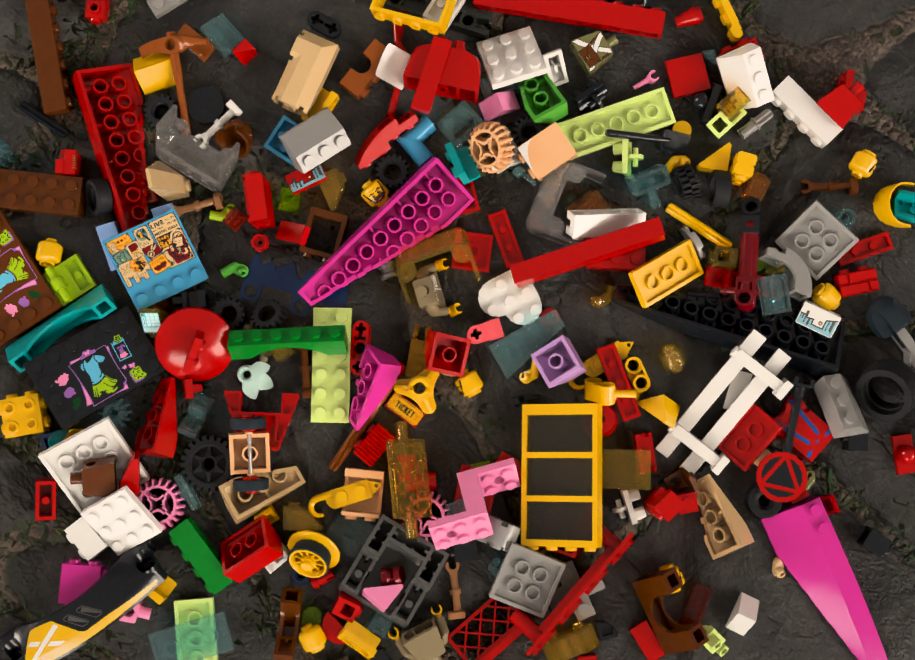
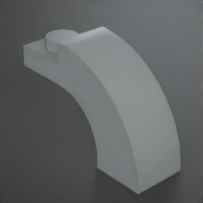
M767 247L759 252L758 260L777 268L782 273L786 283L785 295L800 302L811 297L812 280L810 272L804 261L789 248L779 252L778 249L773 247Z

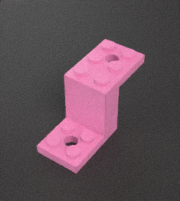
M514 458L456 473L466 511L427 522L436 550L447 549L450 546L465 544L469 541L486 538L494 534L484 497L521 486Z

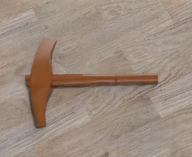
M167 32V37L150 41L139 47L142 59L155 53L170 54L182 121L181 126L183 127L184 136L192 135L191 124L189 122L179 53L194 46H209L210 40L205 37L176 35V32Z

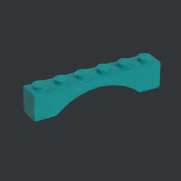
M102 284L5 348L8 362L17 371L22 373L26 370L23 366L24 363L44 353L63 334L85 322L102 319L117 309L113 296Z

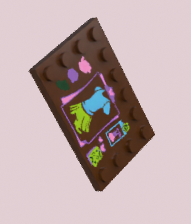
M0 210L1 348L63 307L2 210Z

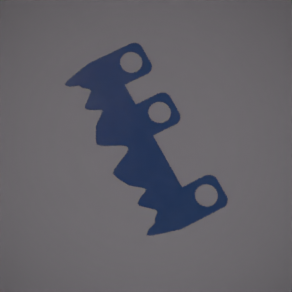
M257 253L248 266L249 272L244 277L240 297L255 302L259 299L262 286L266 285L293 293L290 312L303 317L307 316L311 305L298 293V290L315 274V271L310 269L301 279H298L293 263L283 265L275 270L273 261L263 266L261 261H259V254ZM254 285L257 293L253 297H248L244 291L246 286ZM348 285L336 290L333 294L319 302L325 303L324 308H344L348 297ZM304 300L307 304L306 310L298 312L294 306L295 302Z

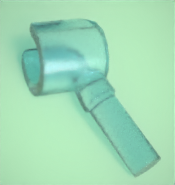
M518 166L512 170V174L516 179L523 176L533 186L537 184L536 181L528 176L523 167Z

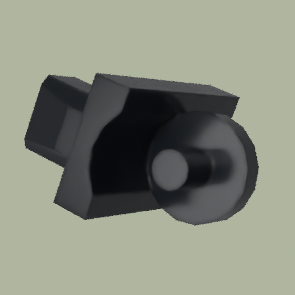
M592 77L586 83L588 89L585 92L581 89H576L572 93L580 113L588 108L592 109L594 106L598 109L603 107L601 101L606 98L605 95L608 91L602 79L598 81Z

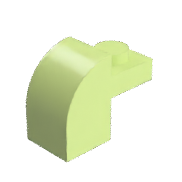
M734 99L711 119L706 126L720 139L747 112Z

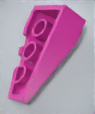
M366 344L360 360L359 367L362 368L360 379H356L358 392L357 396L353 397L349 421L357 431L361 429L395 384L402 367L393 355L370 344Z

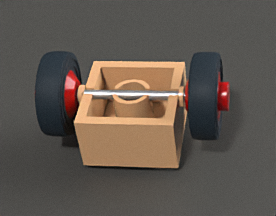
M242 414V417L232 418L230 420L231 429L247 431L228 433L230 474H247L243 478L233 480V489L238 492H246V494L258 493V491L266 490L269 488V478L256 476L255 473L271 472L269 432H253L256 429L266 427V417Z

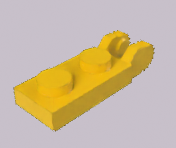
M712 0L713 6L721 14L720 20L722 24L727 26V37L731 42L739 41L743 36V30H741L739 20L729 0Z

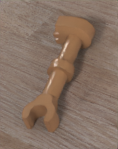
M221 192L214 193L213 198L195 200L192 204L178 207L173 205L179 218L184 213L202 211V208L215 205L217 211L226 207Z
M449 562L445 564V568L450 574L451 590L449 591L453 600V611H448V620L466 618V612L461 610V589H459L457 575L460 567L459 562H456L455 569L449 567Z

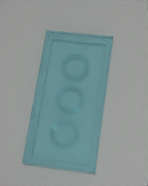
M225 611L148 634L155 660H201L235 649Z

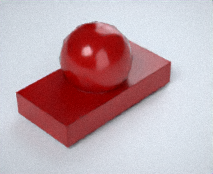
M912 435L890 436L896 474L914 473L915 448Z

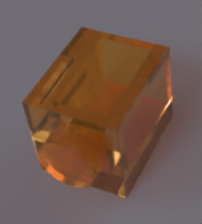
M753 173V176L747 180L740 197L745 199L756 197L762 202L771 180L767 179V176L763 173Z

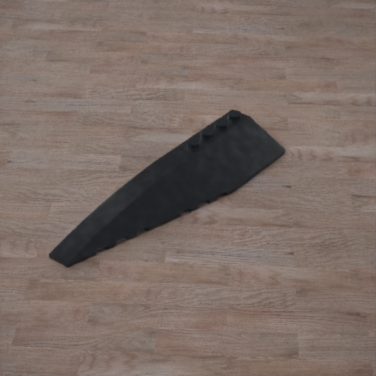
M617 285L613 303L692 337L733 350L735 346L739 347L752 330L755 329L766 340L753 357L768 361L779 348L791 357L785 367L818 377L833 375L839 370L845 321L840 320L832 337L828 338L796 323L795 320L801 308L772 299L756 300V306L753 310L743 312L738 309L734 296L720 297L719 294L697 292L685 294L674 291L651 306L642 308L633 286ZM748 297L747 299H741L740 302L747 303L750 300V298Z

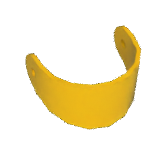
M900 182L880 189L873 201V209L877 218L884 224L892 227L911 228L910 224L902 223L893 216L890 199L896 187H914L915 183Z

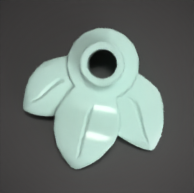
M259 361L253 365H243L238 369L237 377L242 382V391L249 398L256 399L259 390L273 388V381L266 374L270 369L269 364ZM245 371L250 372L251 375L249 378H245Z

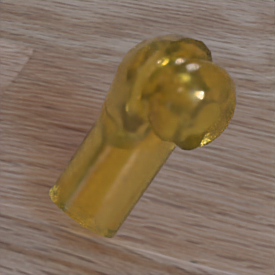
M606 285L603 295L591 298V305L596 308H602L610 304L616 288Z

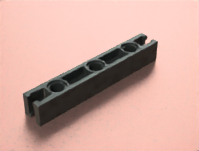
M386 0L383 8L423 18L422 15L432 0H401L397 4H393L391 0ZM461 8L448 29L486 40L489 38L490 30L486 29L484 31L476 28V24L488 25L489 28H492L493 17ZM468 19L471 20L473 24L466 26L463 24V21Z

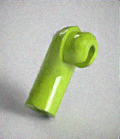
M227 204L221 212L210 210L209 220L228 222L235 216L237 209L234 204Z

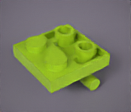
M74 254L54 268L52 266L45 269L46 273L43 274L64 307L98 287L78 254Z

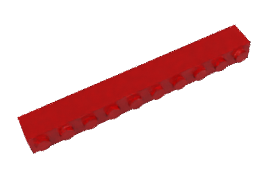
M605 0L473 1L474 9L655 39L661 38L666 14L665 11L657 7L647 9L638 4L628 6L620 1H613V3L605 2Z

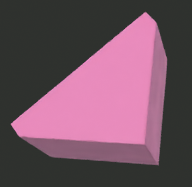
M514 91L497 92L478 104L485 122L520 109Z
M403 584L363 588L362 596L384 613L403 589Z

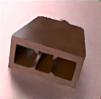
M115 455L84 461L81 472L70 473V484H82L83 494L89 496L106 497L117 491Z

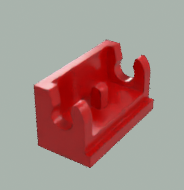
M652 432L632 434L638 473L657 471Z

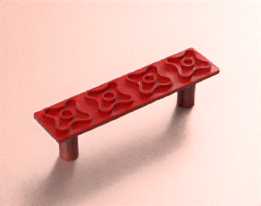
M592 523L586 529V531L589 532L591 535ZM602 524V545L606 548L605 551L540 626L522 610L517 608L513 612L509 620L534 643L525 653L527 656L532 654L535 656L557 632L555 627L558 624L563 625L583 602L580 598L585 593L589 595L609 572L606 568L611 563L615 565L634 543L632 539L634 535L631 532L622 541Z

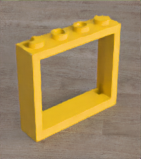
M372 0L369 9L377 20H389L399 26L404 24L414 30L424 29L433 35H438V33L445 35L457 0H446L439 22L384 9L386 0Z

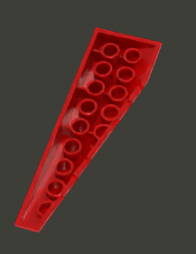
M132 63L76 70L72 77L102 178L106 179L111 188L113 209L122 232L148 220L145 135L143 132L144 115L142 113L143 98Z

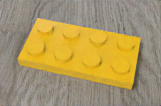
M685 239L628 273L642 308L651 306L704 274L691 239Z

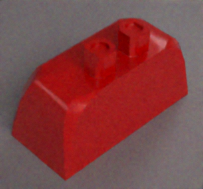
M455 40L454 48L450 49L436 95L477 104L481 76L480 61L476 56L465 51L464 41ZM431 44L420 45L411 54L403 74L405 89L416 91Z

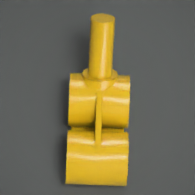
M629 357L624 360L623 367L631 382L632 390H636L635 399L638 402L640 394H643V391L650 387V379L642 361L637 357ZM630 360L635 361L637 364V368L634 371L628 368ZM638 378H642L645 381V385L641 389L636 386Z
M595 377L584 380L585 400L610 406L615 404L616 398H636V390H616L615 383L602 382V379Z

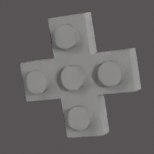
M572 560L565 562L566 567L560 579L562 585L556 588L549 604L552 611L582 577H579ZM602 580L589 595L605 588ZM586 593L580 598L583 602L574 611L578 622L596 614L588 597L589 595Z

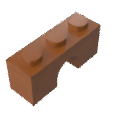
M374 39L363 52L364 58L371 63L370 69L365 73H358L351 68L339 82L341 88L358 101L361 98H365L370 92L369 88L373 83L376 84L381 79L375 73L386 46L377 39Z

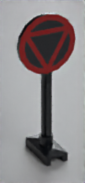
M798 376L788 379L794 385L792 387V396L794 397L782 452H774L767 455L760 461L756 470V483L759 490L766 498L775 502H789L797 499L804 492L807 485V471L804 463L797 456L791 454L802 398H804L806 390L814 388L815 380L812 379L806 382L799 380Z

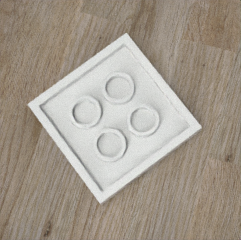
M530 26L476 43L493 90L548 73L547 66Z
M127 485L83 509L81 512L82 517L118 556L161 533L164 528Z

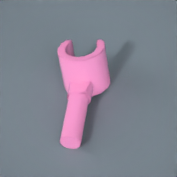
M651 70L645 79L633 86L634 90L647 83L654 84L659 79V77L656 79L651 77L656 70Z

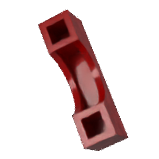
M660 485L642 500L645 504L644 509L651 516L656 517L660 521L664 519L667 522L686 506L672 490H665Z

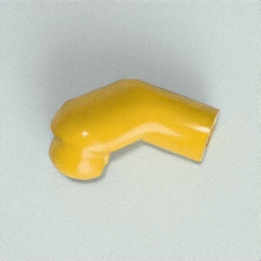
M683 155L672 156L662 168V171L669 175L673 168L690 164L691 161Z
M533 359L531 368L519 375L520 381L524 384L530 383L539 377V370Z

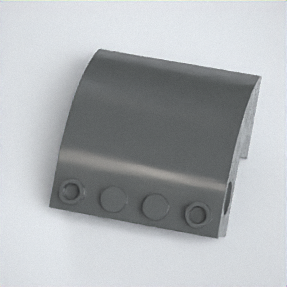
M382 514L338 589L405 629L424 596L431 589L450 554L442 549L436 550L435 545ZM402 565L405 574L403 589L383 613L362 596L363 588L383 586L380 577L382 568L388 567L391 569L394 566Z

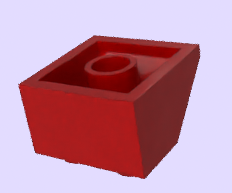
M428 330L424 346L426 370L463 378L471 340Z

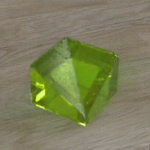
M282 187L279 193L278 210L296 213L299 209L301 192L293 195L290 188Z

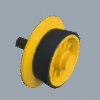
M298 531L292 534L288 540V563L295 572L308 578L324 577L328 573L329 568L335 567L339 562L340 552L338 547L321 531Z

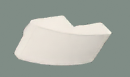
M740 371L729 384L723 409L727 410L751 382L753 374Z

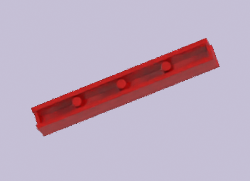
M656 217L510 265V270L514 283L518 287H522L664 241L665 232L660 217Z

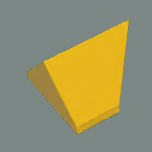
M664 394L638 401L637 404L672 429L674 428L681 407L679 404Z

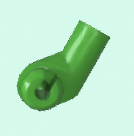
M232 262L220 269V272L224 278L232 273L240 277H246L249 269L244 264Z

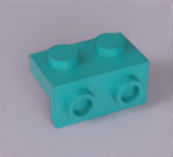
M452 142L445 144L447 152L444 154L449 164L452 163L454 166L451 170L455 178L459 177L463 185H466L481 177L473 157L469 156L471 153L467 146L456 150Z
M900 189L892 199V213L897 220L915 223V192Z

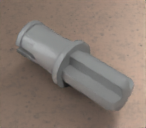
M765 109L755 118L751 117L749 122L737 130L739 136L745 140L753 132L760 130L761 126L774 116L771 110Z

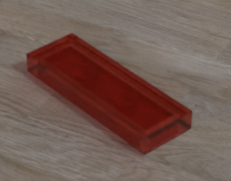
M694 582L678 623L688 625L701 622L713 590Z

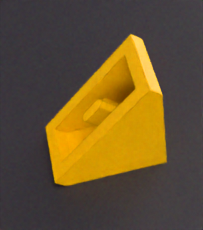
M727 143L695 167L696 170L709 173L713 171H728L731 143Z

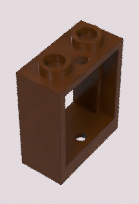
M311 206L306 226L312 229L315 217L341 224L333 251L334 254L344 242L350 218L346 215ZM310 229L305 246L300 245L299 251L303 253V257L314 259L315 256L322 258V262H326L333 254L307 248L311 233Z

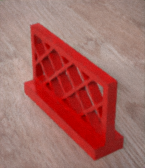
M490 598L448 635V642L463 660H469L466 657L467 648L478 649L477 658L474 660H493L522 634L515 625L509 629V623H512L509 620L510 609L516 610L517 608L510 605L508 607L497 606V600ZM486 607L494 608V619L482 618L483 610ZM497 608L508 609L507 621L496 620ZM471 620L480 621L479 632L468 631V623ZM482 621L493 622L492 633L481 632ZM496 622L507 623V629L504 634H495ZM466 625L465 631H460ZM456 633H465L464 645L456 644L452 637ZM468 634L479 635L478 646L467 645ZM481 635L492 636V645L480 647ZM480 649H485V651L480 654Z

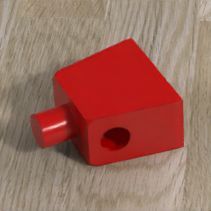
M858 80L850 88L842 83L820 98L816 104L843 129L861 106L862 101L857 96L866 88Z

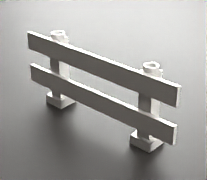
M753 329L739 347L735 346L729 354L731 357L679 418L674 428L668 427L667 430L669 432L655 449L668 458L680 442H682L693 451L679 468L683 467L689 473L695 474L701 465L707 461L710 464L711 471L719 475L730 462V459L723 452L719 455L714 450L758 397L770 386L773 389L772 393L774 396L782 400L794 386L786 378L780 380L777 377L791 357L778 348L764 366L761 365L752 356L765 342L766 338ZM745 367L755 377L705 437L699 440L690 433V430L740 370Z

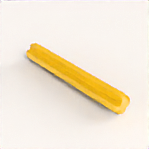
M669 203L666 207L665 212L723 250L728 251L731 248L732 241L675 204Z

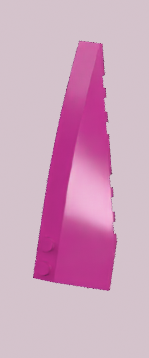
M431 157L340 246L298 290V293L311 306L333 294L336 290L345 287L353 280L364 276L372 269L381 266L406 249L432 236L440 229H444L475 199L437 157Z
M810 496L780 510L770 518L760 519L777 557L780 558L790 574L798 581L800 587L808 594L827 622L832 625L851 653L858 660H888L860 587L820 497Z

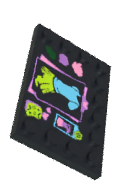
M128 306L121 308L23 364L63 431L167 371L161 365L156 350Z

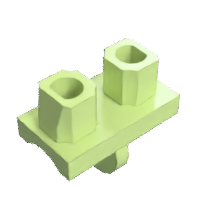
M622 139V142L613 144V154L622 155V161H613L612 171L623 174L626 177L631 176L632 167H638V161L644 160V155L638 154V148H633L632 154V142H629V139Z
M703 625L709 639L704 646L712 654L716 652L722 657L729 650L724 644L726 640L711 625Z

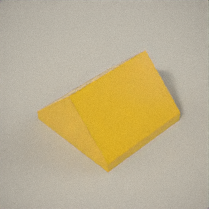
M155 53L143 59L142 57L133 59L134 73L145 95L175 86L170 54Z

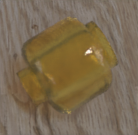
M671 343L661 348L659 359L665 371H672V373L682 371L683 366L687 362L682 347Z

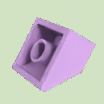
M561 335L530 355L548 388L570 382L587 371L570 339L564 335Z

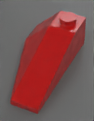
M168 377L161 378L152 398L153 407L145 414L147 420L143 429L139 428L133 452L139 450L141 455L158 458H173L176 452L178 440L175 378Z

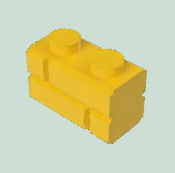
M740 151L730 159L728 171L731 174L732 185L741 186L742 183L753 176L754 166L758 158L756 155Z

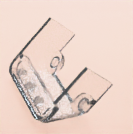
M173 104L156 124V155L163 162L211 191L220 192L238 162L240 143L236 142L232 148H223L221 151L216 150L190 134L188 123L184 119L177 117V105Z
M565 162L543 177L526 220L527 230L567 247L580 243L562 236L565 228L562 219L553 216L567 181L580 183L586 177L602 184L606 174L578 163Z

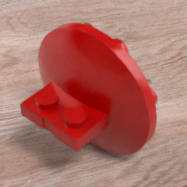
M202 307L179 309L166 317L157 331L155 339L157 357L161 365L170 374L179 379H192L193 382L209 380L224 371L231 361L227 347L228 334L231 328L219 314Z

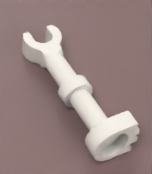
M231 99L225 104L229 110L219 120L216 119L206 132L194 136L193 140L196 142L199 139H203L200 148L205 149L215 132L223 129L227 121L234 115L240 116L243 113Z

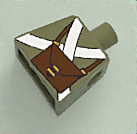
M596 31L571 41L570 48L587 77L612 58L613 51L611 47L618 44V39L614 34L605 38L601 31Z

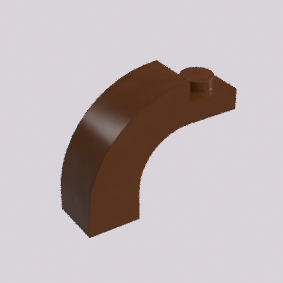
M283 588L280 601V623L273 659H294L301 626L303 589Z

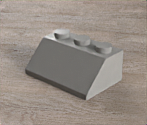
M327 107L279 136L294 168L303 174L351 145L345 129Z
M841 374L822 376L814 384V391L833 439L868 433V427L848 379Z

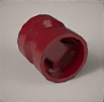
M402 565L394 566L391 569L388 567L381 569L380 577L383 586L405 583Z

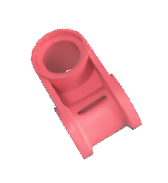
M500 318L472 326L467 332V339H470L472 344L505 337ZM473 330L481 334L478 340L475 337H471Z

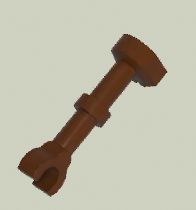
M850 178L848 182H834L830 180L827 183H814L807 179L800 181V184L807 185V190L800 191L802 195L815 190L833 192L834 190L848 189V196L857 195L859 192L858 178Z
M295 348L300 351L301 357L299 370L302 371L303 398H311L309 349Z

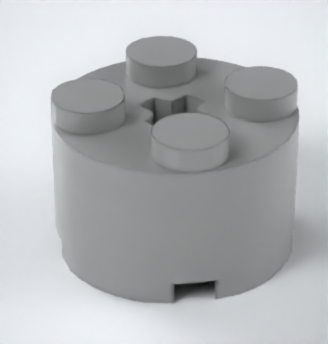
M488 514L494 534L476 540L486 544L488 542L490 547L507 552L511 541L517 543L521 527Z

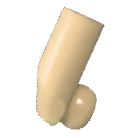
M776 556L772 563V573L778 578H783L786 574L784 563Z

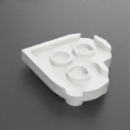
M511 270L489 280L479 290L478 302L480 308L490 316L501 317L506 315L511 322L517 325H528L534 322L542 312V303L533 283L518 287L514 283Z

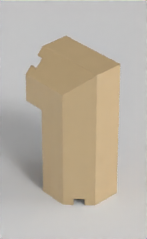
M303 29V35L299 34L290 52L293 59L292 61L288 60L272 100L276 104L280 101L283 103L282 108L299 116L304 114L305 117H309L340 48L338 44Z

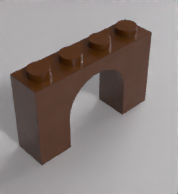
M675 567L645 574L632 582L664 654L696 650L709 641L701 622L688 625L679 624L670 617L665 609L663 596L671 594L683 586Z

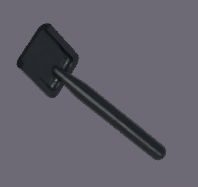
M612 129L605 131L607 137L661 142V151L679 156H685L691 135L669 129L664 131L663 137Z

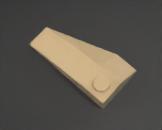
M160 160L155 161V163L145 169L149 189L166 201L190 197L189 191L192 190L190 181Z
M297 466L276 469L271 472L255 473L256 476L269 478V488L258 491V493L246 494V492L234 491L233 480L245 476L235 477L218 486L224 503L236 525L305 484L306 481Z
M707 474L698 479L696 485L699 491L695 492L697 504L701 507L702 517H700L701 524H704L706 534L703 535L704 541L712 559L715 560L755 542L746 523L711 475Z

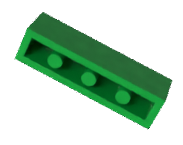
M192 517L185 519L168 532L172 544L181 549L182 557L185 561L192 564L194 567L192 568L193 572L197 577H201L204 580V586L209 593L216 595L234 581L223 575L221 556Z

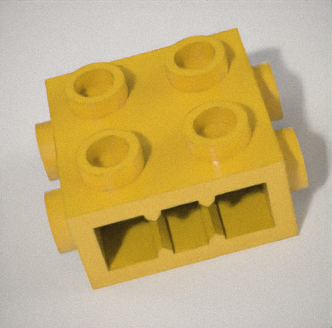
M37 390L24 392L25 396L18 397V394L6 395V399L0 400V416H2L3 421L1 430L3 435H5V439L50 431L51 419L47 415L46 409L48 405L42 395L37 393Z

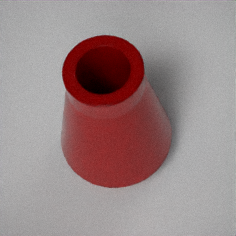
M693 6L674 17L677 28L697 25L704 21L699 6Z

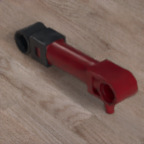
M756 197L746 198L741 205L744 215H741L739 233L741 239L738 276H736L735 287L726 286L720 288L721 293L734 294L736 305L743 312H750L756 306L758 250L762 230L761 217L763 214L761 202ZM750 207L757 208L755 211H748ZM744 297L750 298L747 303L740 302Z

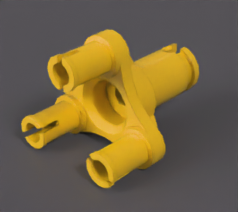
M425 368L415 377L397 380L393 386L394 391L397 394L413 399L424 413L431 414L436 410L434 386L439 377V372L426 370ZM418 385H423V392L417 391Z

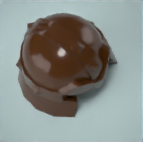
M234 118L231 121L228 120L223 130L220 129L215 132L217 145L223 152L233 158L241 159L246 157L250 147L253 146V130L242 119Z

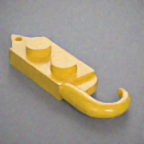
M614 342L621 361L629 357L628 353L634 342ZM598 354L583 362L587 369L585 374L589 377H597L604 372ZM574 380L568 382L573 389H584V385H576Z
M367 478L317 494L310 499L308 510L314 517H324L323 513H317L314 509V505L317 502L326 500V503L332 509L341 508L374 497L373 494L381 487L382 483L370 481Z

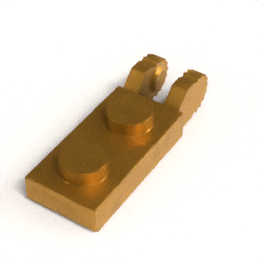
M415 324L413 339L411 338L406 377H415L426 368L424 346L428 330H431V326H427L425 330L424 341L417 339L420 332V324Z

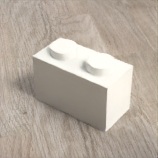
M80 517L64 530L67 533L68 541L77 546L79 555L83 559H87V561L94 559L109 547L83 517Z

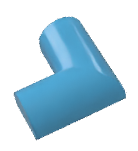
M283 115L263 147L293 166L279 136L298 125V123Z
M426 115L422 116L413 128L405 130L395 139L419 168L431 157H434L423 143L425 139L436 131L434 124Z

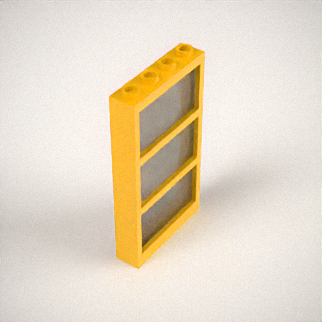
M522 404L521 545L533 550H539V546H544L548 551H558V547H565V551H577L578 547L584 548V552H596V548H602L601 404Z

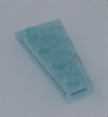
M553 309L490 344L488 347L508 379L531 357V354L538 351L565 325L557 310Z

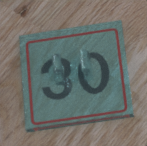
M341 508L325 536L332 540L340 551L356 559L375 526L361 517H357L356 520L345 519V515H341Z

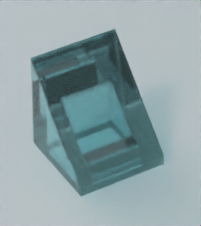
M715 49L702 52L703 57L713 65L717 63Z

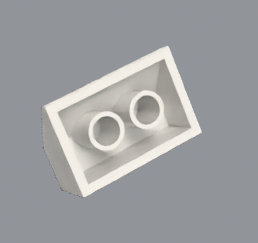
M750 42L716 58L729 103L735 99L743 109L760 107L775 100L760 46Z

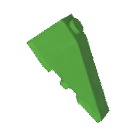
M547 73L518 82L524 108L535 123L552 124L568 115L567 101Z

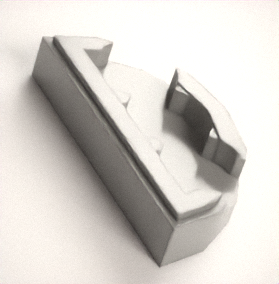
M688 226L681 227L679 231L684 239H691L699 261L705 258L706 253L701 249L703 248V243L695 232H690Z

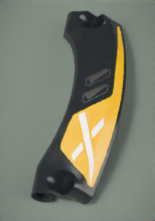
M148 539L126 551L96 583L61 609L41 619L20 623L1 636L0 644L3 651L11 660H59L100 635L166 580L168 574L158 564V559L154 555L156 548L153 543Z

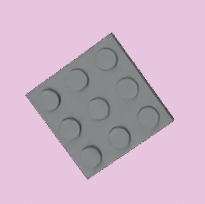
M816 199L774 242L783 250L789 248L795 252L806 264L810 275L817 281L859 241V238Z
M511 541L488 595L490 598L544 618L566 563Z

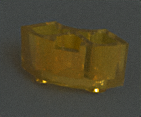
M581 621L573 624L572 628L558 634L556 632L543 647V651L547 660H569L575 656L590 652L599 646L600 642L592 623L583 624Z

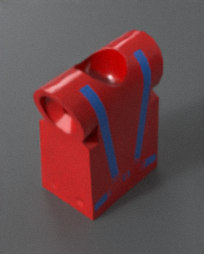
M792 395L783 404L780 414L772 416L774 420L784 427L777 436L783 443L794 397ZM802 400L792 451L803 461L812 462L833 439L829 426L808 409Z

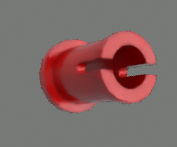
M329 568L328 573L324 577L310 578V582L314 589H320V586L336 578L331 568Z

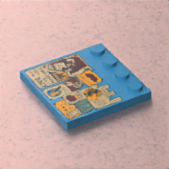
M174 208L102 241L138 312L209 279Z

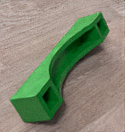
M345 325L229 330L227 347L232 360L252 359L266 351L282 348H301L321 352L326 355L347 354L348 336Z

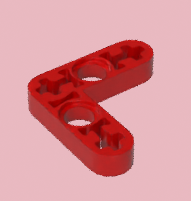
M363 320L355 322L352 328L350 371L357 376H361L362 369L358 372L355 369V365H359L363 353L359 354L356 351V346L359 343H363L365 347L366 344L371 345V326ZM362 324L363 327H366V331L362 332V337L366 338V341L357 340V337L361 338V332L358 331V327L360 328ZM398 361L402 367L397 378H401L405 374L406 367L402 362Z

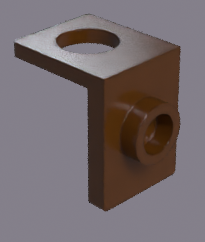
M683 467L663 477L667 488L674 493L686 486H689L695 492L699 491L695 475L692 472L689 473ZM673 477L680 478V483L676 487L670 485Z

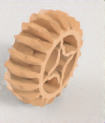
M487 121L478 124V126L473 128V132L470 133L471 138L467 140L470 143V146L467 148L471 151L469 156L473 157L475 164L477 163V168L482 169V172H501L509 167V163L513 161L511 157L515 153L512 149L515 146L512 145L511 141L514 138L509 137L511 131H505L506 126L500 125V122Z

